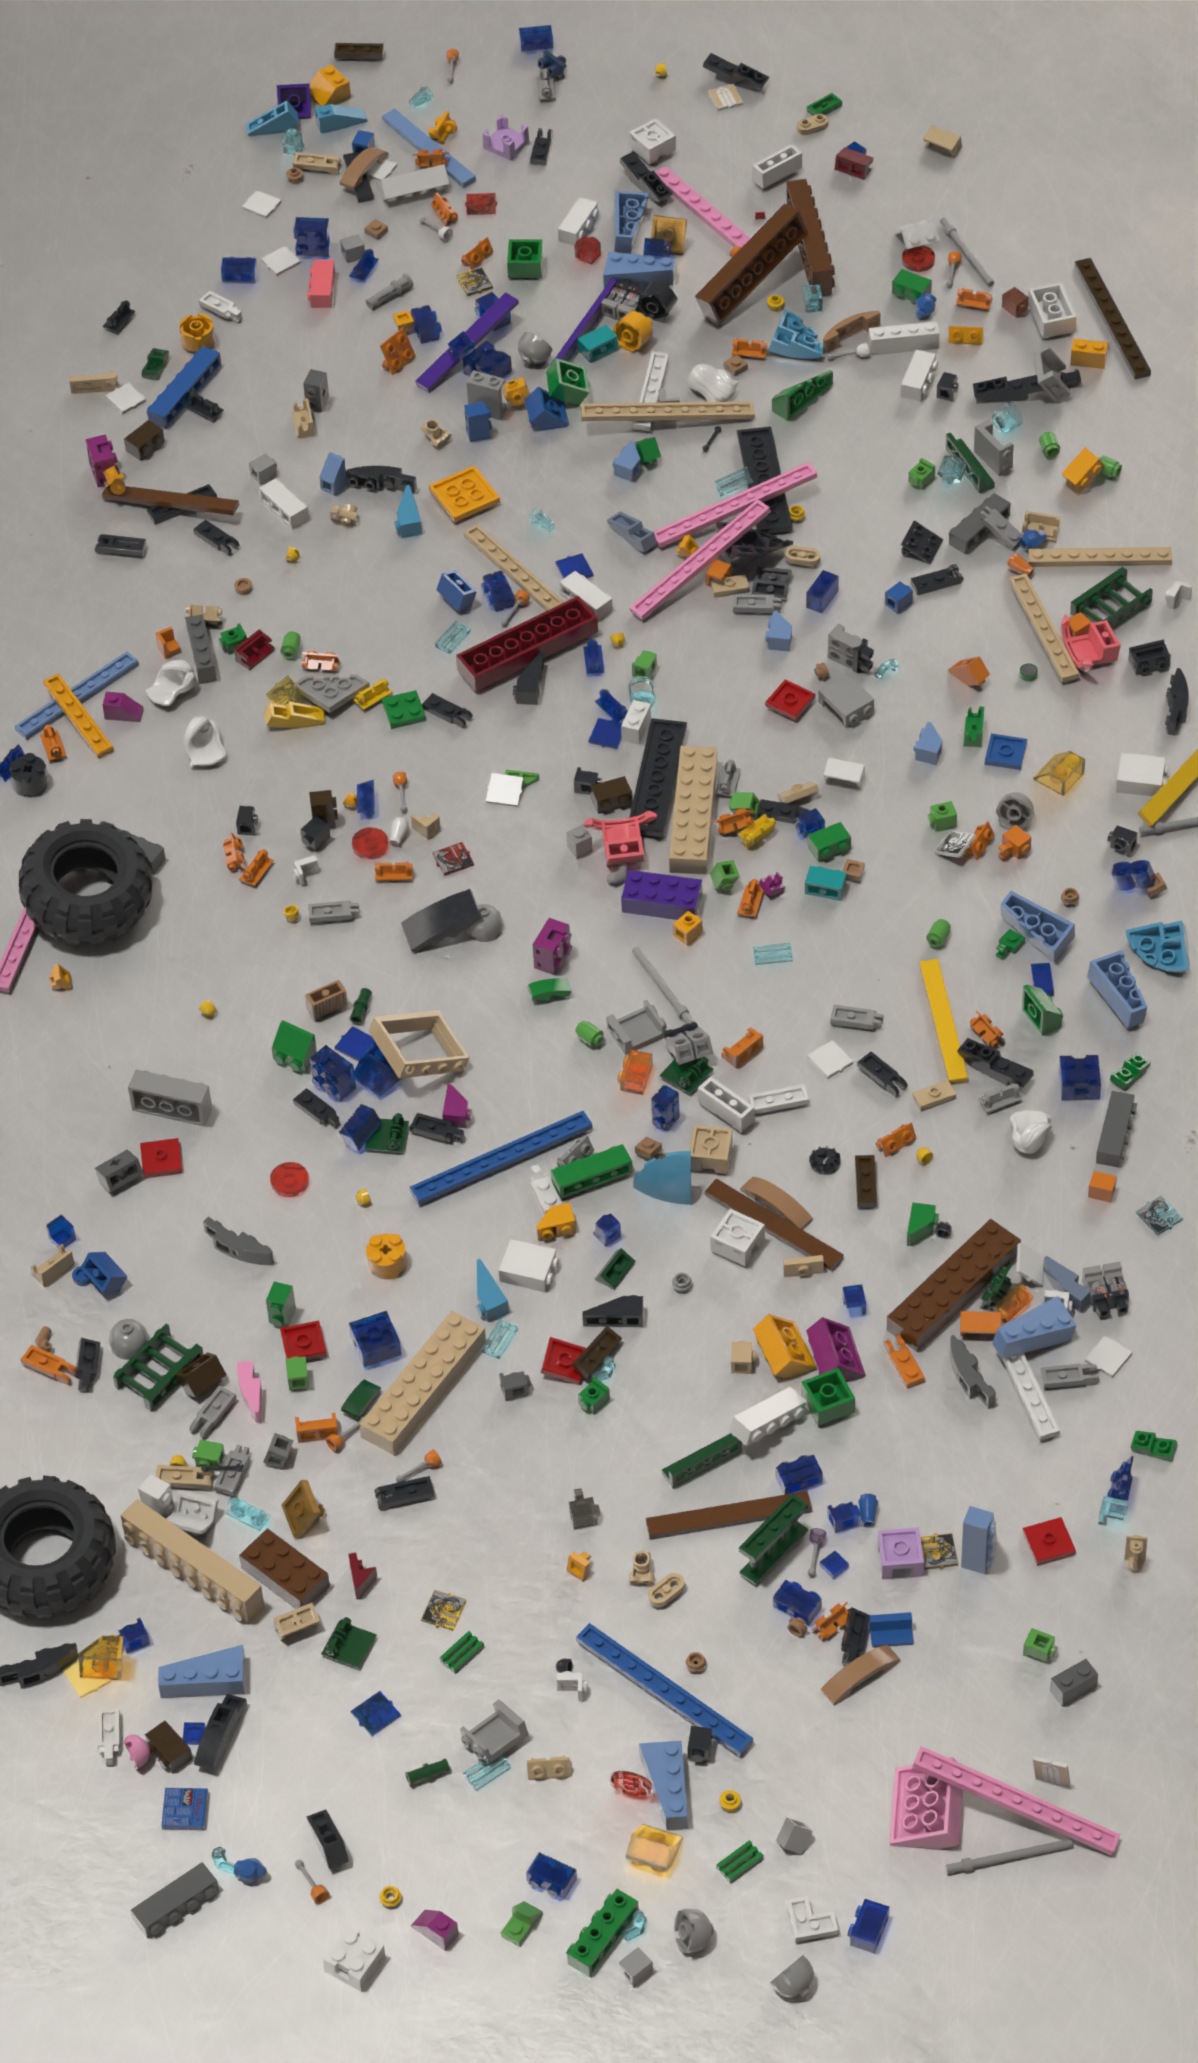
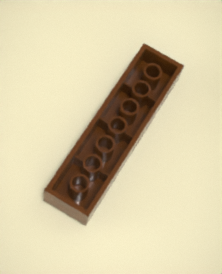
M806 179L786 181V205L799 210L808 234L797 246L812 298L832 295V288L835 287L832 275H835L834 265H831V254L827 253L828 244L824 242L825 233L824 230L821 231L822 224L821 219H818V209L814 208L815 198L814 196L811 197V185H808Z
M783 204L695 295L705 319L720 326L808 234L799 210Z
M990 1218L887 1316L886 1330L895 1337L900 1335L906 1345L918 1352L989 1284L995 1274L997 1275L1003 1266L1006 1268L1017 1257V1246L1021 1243V1239Z

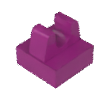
M778 872L773 876L769 874L759 881L760 887L769 896L783 893L786 887L782 883L783 877Z

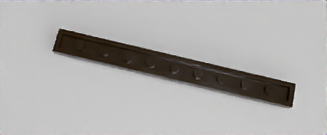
M1091 257L1075 261L1074 266L1134 379L1151 376L1149 365Z

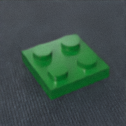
M417 690L381 698L391 729L426 721Z

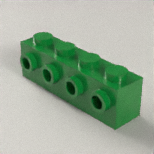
M623 1144L613 1146L605 1151L594 1153L591 1156L577 1159L572 1163L552 1169L551 1181L560 1199L633 1173L632 1160Z
M617 1888L613 1894H609L601 1910H597L593 1914L592 1922L589 1926H585L581 1930L579 1939L567 1949L568 1965L590 1977L639 1912L638 1901Z

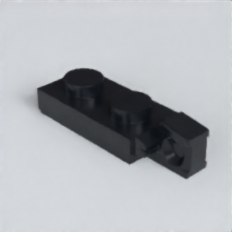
M760 800L757 818L766 814L770 819L774 818L775 821L793 824L794 821L798 820L808 822L809 809L793 804Z
M306 1088L293 1099L295 1106L320 1125L328 1123L334 1129L340 1125V1118L336 1115L337 1113L334 1108Z
M421 1113L416 1114L409 1127L410 1132L447 1142L452 1140L453 1142L462 1143L465 1138L464 1130L458 1129L457 1126L453 1125V1122Z
M82 1337L79 1341L75 1378L79 1379L78 1390L86 1392L89 1382H93L97 1374L101 1342Z
M853 1607L848 1610L841 1643V1651L844 1652L842 1664L846 1666L854 1661L856 1657L858 1658L863 1651L869 1625V1614Z

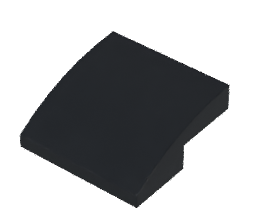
M757 566L751 594L774 595L775 598L787 600L792 570Z

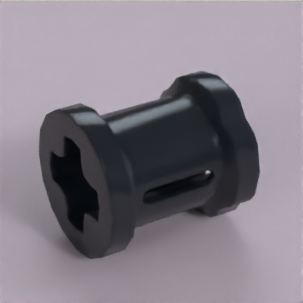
M1075 369L1074 372H1060V380L1066 386L1075 383L1078 385L1081 383L1080 372L1078 369Z

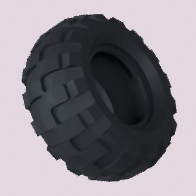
M80 819V823L71 825L69 821L58 824L54 831L46 830L25 853L19 870L20 900L22 905L26 907L27 915L39 928L43 927L44 932L52 938L58 940L61 937L66 939L68 944L79 946L80 942H91V946L103 944L107 938L111 937L115 940L123 936L127 932L128 927L133 928L145 914V908L150 904L152 896L150 861L136 840L125 830L117 831L114 824L103 821L99 825L93 824L92 819ZM80 869H92L102 872L114 882L107 890L91 896L69 893L58 884L63 876Z
M43 1475L42 1480L33 1481L31 1477L19 1479L18 1484L11 1488H8L6 1485L0 1489V1608H8L11 1613L27 1618L29 1614H34L42 1619L53 1618L52 1613L64 1611L67 1614L76 1610L79 1603L83 1600L89 1601L99 1591L100 1583H104L107 1580L113 1567V1557L116 1553L115 1533L111 1518L106 1513L104 1505L94 1494L86 1492L83 1486L70 1480L61 1482L56 1476ZM36 1530H58L67 1534L73 1540L70 1548L62 1557L48 1564L28 1565L17 1561L11 1556L15 1544L22 1537Z

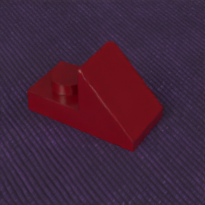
M349 1553L348 1557L356 1599H361L377 1579L376 1567L363 1569L362 1560L357 1559V1553Z

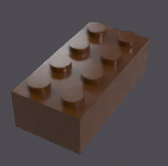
M268 1528L239 1555L241 1568L295 1609L313 1603L330 1587L329 1576L326 1571Z

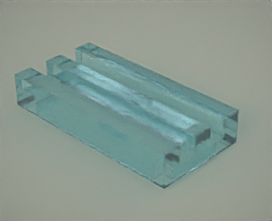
M747 467L715 481L720 496L752 483Z
M455 621L435 642V647L451 654L471 632L470 627L467 626L465 628L464 624L461 623L459 625V622Z
M791 943L753 946L755 965L793 961Z
M499 1319L481 1348L482 1353L500 1360L518 1331V1326L515 1324L512 1326L510 1322L507 1321L505 1323L503 1319ZM508 1330H510V1332L508 1333L507 1337L505 1338V1340L503 1341L502 1345L500 1346L499 1350L497 1351V1353H495L494 1351L496 1350V1348L498 1347V1345L501 1343V1341H502L504 1335L506 1334V1332H507Z
M503 1755L499 1756L500 1760L491 1766L486 1767L489 1764L483 1759L463 1772L465 1779H468L475 1791L511 1769V1765ZM481 1769H483L482 1772H480V1773L477 1774L476 1776L472 1777L473 1774H475V1773H477L478 1771H480Z

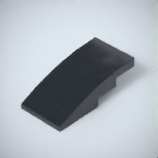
M468 889L425 907L402 921L401 925L411 951L416 953L429 943L435 946L448 936L455 938L482 919V915L472 890Z

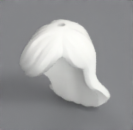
M709 364L696 365L688 376L689 386L701 393L708 402H727L734 394L739 383L734 381L727 371L715 369Z
M184 660L167 662L160 669L153 686L145 689L148 697L156 704L170 706L177 695L191 690L195 685L194 669Z
M206 716L193 718L187 727L184 739L186 753L191 759L190 766L208 767L224 760L227 755L220 741V731L217 723L209 720Z
M1023 1110L1014 1113L1009 1121L1013 1127V1145L1023 1153L1032 1154L1037 1152L1045 1143L1046 1134L1051 1131L1052 1126L1048 1123V1119L1051 1116L1040 1111Z

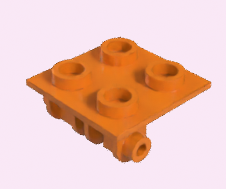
M404 327L380 345L385 358L382 367L385 370L390 369L392 375L416 357Z

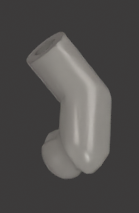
M626 863L619 864L618 871L612 872L607 876V882L609 884L624 882L627 877L628 865Z

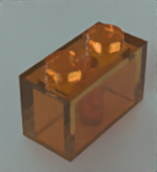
M630 1049L628 1057L625 1056L623 1059V1071H619L617 1082L620 1083V1091L643 1095L653 1067V1057L651 1053Z

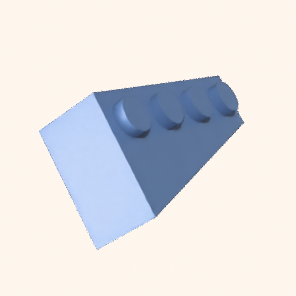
M615 192L614 251L631 253L647 209L649 193Z
M609 252L603 274L604 288L612 278L620 283L625 279L630 280L636 288L640 284L645 285L653 281H666L669 285H673L676 276V258Z
M1010 891L1001 903V916L1054 964L1075 938V924L1013 891Z
M1121 950L1090 961L1087 977L1125 1026L1131 1028L1144 1023L1147 1005L1140 989L1136 986V979L1130 972L1129 963L1125 961V954Z
M1056 1296L999 1327L992 1344L1002 1359L1071 1341L1077 1325L1059 1296Z
M969 1506L963 1521L961 1568L985 1574L987 1567L991 1568L994 1556L992 1554L997 1544L994 1513Z
M243 1645L160 1666L158 1668L160 1697L175 1698L245 1694V1654Z
M682 1740L639 1743V1756L644 1765L645 1773L652 1787V1792L656 1798L666 1830L688 1829Z

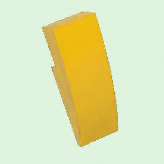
M290 701L287 706L269 703L264 712L266 726L299 728L324 724L325 722L324 712L321 707Z

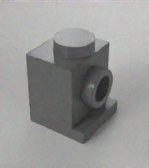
M524 1371L513 1372L506 1376L503 1373L499 1374L500 1387L505 1401L529 1395L528 1387L531 1386L529 1375H525Z
M274 1433L263 1463L282 1470L294 1440Z

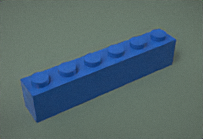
M202 346L194 354L193 358L185 364L180 373H177L173 381L166 386V389L157 396L153 404L147 408L148 420L163 429H167L190 402L189 394L191 392L198 393L221 366L220 352Z

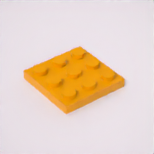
M475 466L429 485V491L454 523L500 503L498 494Z

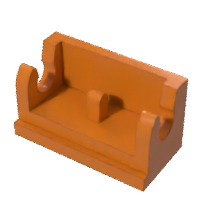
M751 1027L747 1029L748 1033H746V1036L731 1048L724 1047L722 1049L724 1052L721 1053V1057L735 1068H738L763 1048V1035Z
M961 1311L960 1336H964V1333L996 1334L997 1329L1001 1327V1312Z
M331 1413L332 1418L305 1422H300L299 1417H295L298 1443L325 1440L331 1434H338L336 1413Z

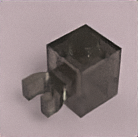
M582 1488L574 1489L575 1501L569 1502V1514L573 1529L598 1525L597 1517L601 1516L599 1505L594 1504L593 1497L584 1499Z

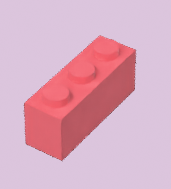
M314 260L313 267H310V277L312 279H309V289L311 290L307 292V299L311 301V308H332L335 280L334 260Z

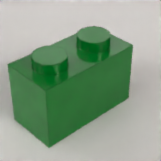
M901 269L892 281V294L916 303V300L920 296H924L925 293L931 294L932 280Z
M838 822L809 834L808 848L816 860L820 862L851 849V836L843 824Z
M273 1282L266 1298L269 1323L275 1326H289L296 1310L292 1285Z

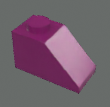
M106 692L102 704L105 720L141 721L143 706L124 693Z
M447 1084L442 1118L443 1120L453 1122V1125L457 1126V1128H467V1122L471 1121L472 1109H469L468 1101L452 1084Z
M424 1910L411 1925L413 1929L443 1950H446L459 1936L457 1922L441 1911Z

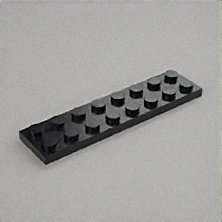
M771 426L737 430V439L747 488L750 489L781 475ZM785 493L762 502L770 507L771 512L755 525L756 530L768 534L792 531Z
M651 718L629 818L639 816L646 811L656 813L657 818L647 824L640 825V835L664 837L678 773L680 747L684 745L687 722Z

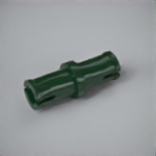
M362 988L360 990L358 999L353 1004L354 1009L350 1016L351 1022L355 1024L361 1023L364 1012L369 1007L368 1002L372 995L370 989Z
M445 1758L429 1765L425 1763L418 1769L405 1772L408 1784L412 1785L425 1779L428 1781L432 1780L434 1776L449 1772L450 1767Z

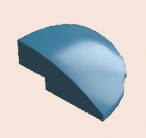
M785 309L768 351L792 358L813 359L821 358L823 345L818 342V334L812 327L807 328L803 324L802 318Z
M1183 921L1169 924L1159 922L1125 930L1132 949L1148 965L1169 972L1190 971L1186 926Z
M691 1151L667 1153L663 1159L653 1158L644 1164V1169L636 1172L633 1188L658 1200L691 1205Z

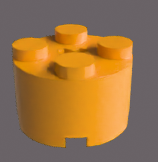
M632 310L614 325L613 332L618 336L620 341L618 344L623 349L632 352L641 348L652 338L653 323L650 318Z
M191 314L184 317L180 322L182 346L195 353L202 346L211 348L215 343L212 319L205 314H197V316H192Z
M387 1233L373 1235L370 1238L366 1247V1256L371 1272L381 1279H393L398 1277L399 1273L403 1270H406L408 1259L405 1244L400 1235Z

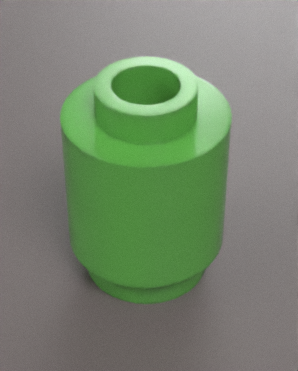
M1043 433L1039 437L1043 453L1049 458L1056 457L1060 452V445L1055 433Z
M1104 455L1099 458L1105 465L1100 472L1101 474L1111 478H1117L1120 475L1122 465L1118 461Z
M290 631L284 636L280 649L283 656L295 658L298 655L301 645L300 635L297 632Z
M944 919L934 922L926 936L931 946H943L951 932L950 923Z
M581 1021L575 1029L577 1036L591 1047L599 1046L604 1040V1032L589 1021Z

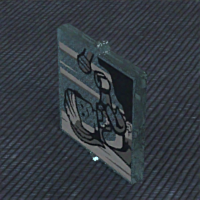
M1162 1196L1147 1202L1145 1206L1136 1211V1215L1157 1236L1168 1229L1171 1230L1174 1225L1183 1220V1217Z

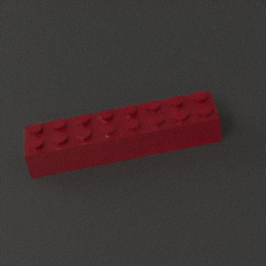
M576 596L457 654V670L477 692L528 667L539 652H543V657L546 658L598 633V617L579 596Z

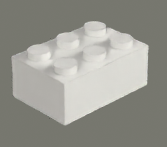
M1061 282L1029 289L1028 305L1043 338L1076 332L1077 316Z

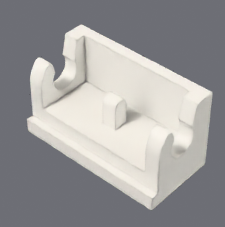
M828 758L823 775L825 780H829L831 777L856 782L857 787H861L865 776L864 764Z

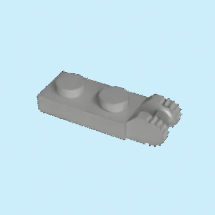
M1080 1363L1042 1367L1043 1388L1097 1384L1100 1381L1099 1376L1094 1374L1098 1370L1097 1365H1081Z
M218 1386L197 1413L189 1430L195 1433L203 1421L206 1424L200 1431V1437L206 1438L211 1432L212 1427H215L237 1399L236 1394Z

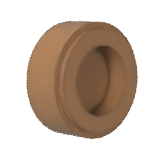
M247 578L236 580L234 583L235 592L239 595L249 594L252 591L251 580Z

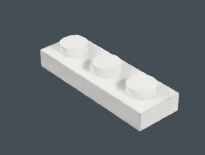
M803 1084L748 1095L749 1104L754 1106L755 1115L809 1104V1096L806 1086Z

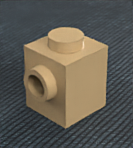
M732 1342L731 1373L751 1374L752 1362H756V1350H752V1342Z

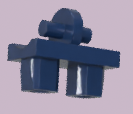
M548 50L544 51L543 57L538 59V67L541 70L547 68L551 78L555 76L559 79L565 78L563 72L567 66L565 64L566 58L562 55L556 57Z

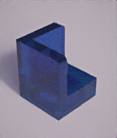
M62 1214L46 1225L49 1240L58 1248L61 1244L65 1248L76 1240L74 1226Z
M862 1284L842 1287V1299L846 1308L860 1307L862 1315H865L866 1300Z

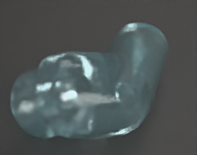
M891 658L880 664L874 676L881 679L889 668L892 671H896L900 664L896 659Z
M606 1357L603 1360L604 1365L602 1369L591 1373L592 1379L596 1377L599 1381L611 1378L616 1368L614 1359Z
M223 1847L215 1848L211 1855L215 1867L234 1875L235 1863L227 1861L225 1856L226 1850Z
M635 1912L633 1914L632 1927L622 1932L626 1942L644 1933L647 1918L643 1912Z

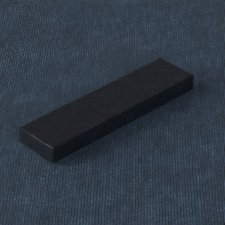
M359 152L343 155L346 169L359 155ZM366 173L362 176V182L354 189L358 202L374 199Z
M210 484L186 493L217 497ZM155 506L148 509L147 514L156 525L189 510Z

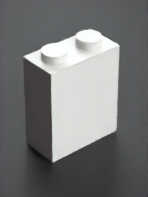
M1121 752L1116 792L1153 796L1166 783V779H1163L1168 774V765H1165L1166 757Z
M510 1239L499 1268V1281L545 1292L547 1286L552 1283V1272L554 1269H557L559 1264L556 1249Z

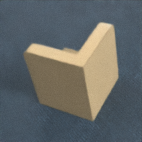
M435 813L429 818L427 816L418 818L414 814L411 816L412 828L426 839L441 829L440 817Z

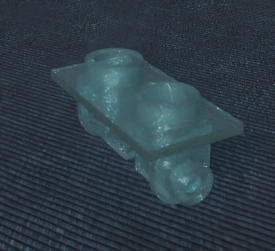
M231 1497L228 1501L230 1507L226 1514L258 1531L263 1528L271 1517L270 1514L240 1500L238 1497Z

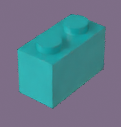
M606 324L578 338V351L589 362L618 349V336Z
M810 865L805 880V894L841 901L847 884V872Z

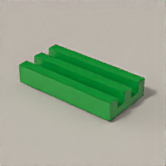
M830 93L807 106V112H811L812 116L817 114L826 115L842 106V100L833 93Z
M468 1631L439 1657L440 1662L456 1673L484 1647V1643L479 1641L476 1636H472V1633ZM473 1644H475V1646L469 1652H467L457 1663L452 1665V1663L455 1662L459 1657H461L465 1653V1651H467Z
M749 1840L716 1864V1868L731 1883L761 1861L763 1854L759 1853L758 1848L753 1846ZM753 1854L755 1855L752 1859L747 1861L733 1873H731L730 1875L728 1874L735 1867L741 1865L750 1856H752Z

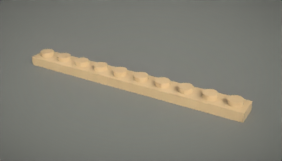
M753 401L581 404L580 406L582 421L754 419L755 416Z

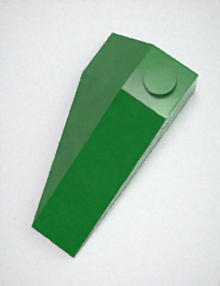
M829 370L776 394L771 401L772 412L788 421L833 384V371Z

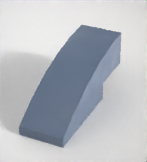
M621 511L607 519L608 524L624 540L643 553L657 545L654 532L644 528L642 521Z
M1046 1255L1044 1257L1043 1270L1054 1290L1069 1292V1301H1073L1072 1307L1081 1312L1090 1302V1290L1078 1283L1079 1275Z

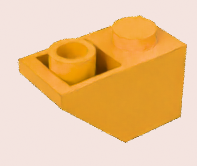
M570 1202L551 1206L536 1226L538 1241L576 1233V1222Z

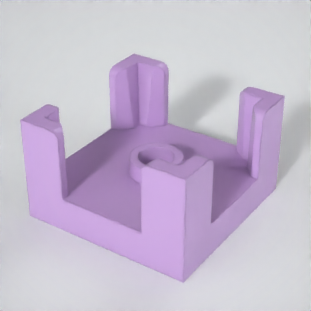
M500 115L496 120L497 130L491 136L488 130L482 134L483 149L512 160L529 142L528 126L521 124V133L508 128V118Z
M919 1527L878 1531L877 1545L881 1558L882 1579H891L894 1569L913 1568L914 1577L923 1576L924 1560Z

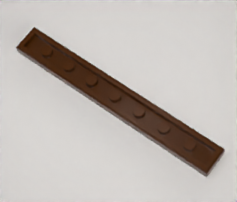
M110 486L106 487L102 493V498L106 500L234 516L239 507V500L126 486L125 491L120 495L113 494Z
M717 1178L705 1190V1196L727 1209H732L765 1224V1232L805 1256L823 1255L824 1267L830 1271H833L844 1259V1254Z
M808 1491L793 1493L808 1503V1510L805 1513L812 1512ZM791 1494L646 1518L649 1539L766 1520Z

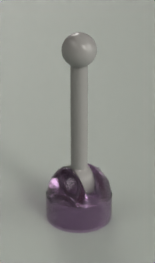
M820 1528L810 1530V1541L814 1545L811 1568L808 1570L810 1577L816 1575L815 1563L818 1546L826 1540L827 1532Z

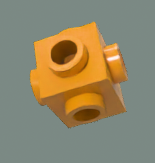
M524 377L510 380L504 384L506 390L503 392L506 401H510L512 407L523 404L525 398L530 394Z

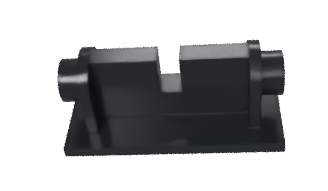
M127 300L122 301L117 310L107 318L103 328L117 333L135 313V310L130 309V302Z
M196 392L189 394L190 402L186 407L211 420H214L224 411L217 403L204 399V397Z

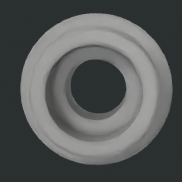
M678 1273L672 1280V1286L677 1291L685 1292L691 1288L692 1279L686 1273Z

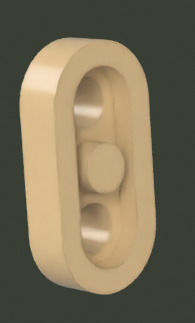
M817 114L802 119L797 123V132L801 135H809L824 130L828 127V117L823 114Z
M791 546L785 551V559L788 563L805 566H816L820 563L821 555L817 549Z
M678 1573L668 1574L649 1590V1603L654 1607L667 1605L683 1592L685 1588L684 1578Z

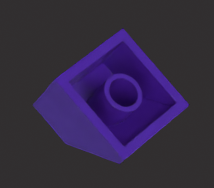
M309 83L277 85L278 105L288 101L298 112V117H311V90Z

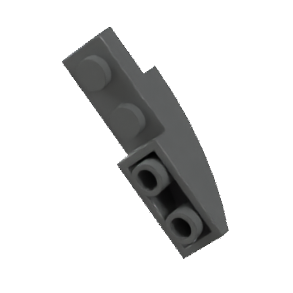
M210 1217L203 1221L205 1233L213 1238L214 1248L221 1253L252 1264L272 1265L274 1263L271 1248L259 1243L254 1236L248 1235L245 1232L237 1236L234 1231L227 1230L219 1221H214Z
M955 1335L950 1336L951 1364L959 1385L969 1399L977 1395L989 1409L995 1405L996 1392L991 1385L988 1386L981 1373L977 1371L978 1360L976 1356L969 1353L962 1340H958Z

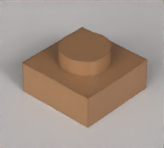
M375 219L364 228V231L367 235L378 240L388 231V226Z
M735 355L724 362V368L736 376L748 369V363L738 355Z
M847 859L843 868V872H847V879L860 882L865 869V863Z
M1159 872L1142 880L1150 897L1168 889Z
M645 1137L635 1146L636 1154L650 1160L662 1150V1143Z

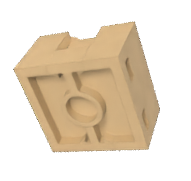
M694 1125L689 1149L691 1151V1170L701 1171L706 1168L714 1169L715 1173L728 1174L733 1144V1129Z

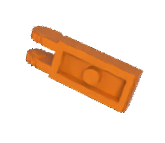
M900 1335L895 1337L896 1344L900 1349L894 1351V1347L889 1339L884 1341L889 1359L906 1388L924 1382L925 1376L909 1348L906 1347Z
M31 1345L20 1359L21 1364L54 1379L56 1378L59 1382L66 1385L71 1382V1378L61 1372V1370L63 1369L71 1375H76L75 1366L66 1362L65 1359L34 1345Z

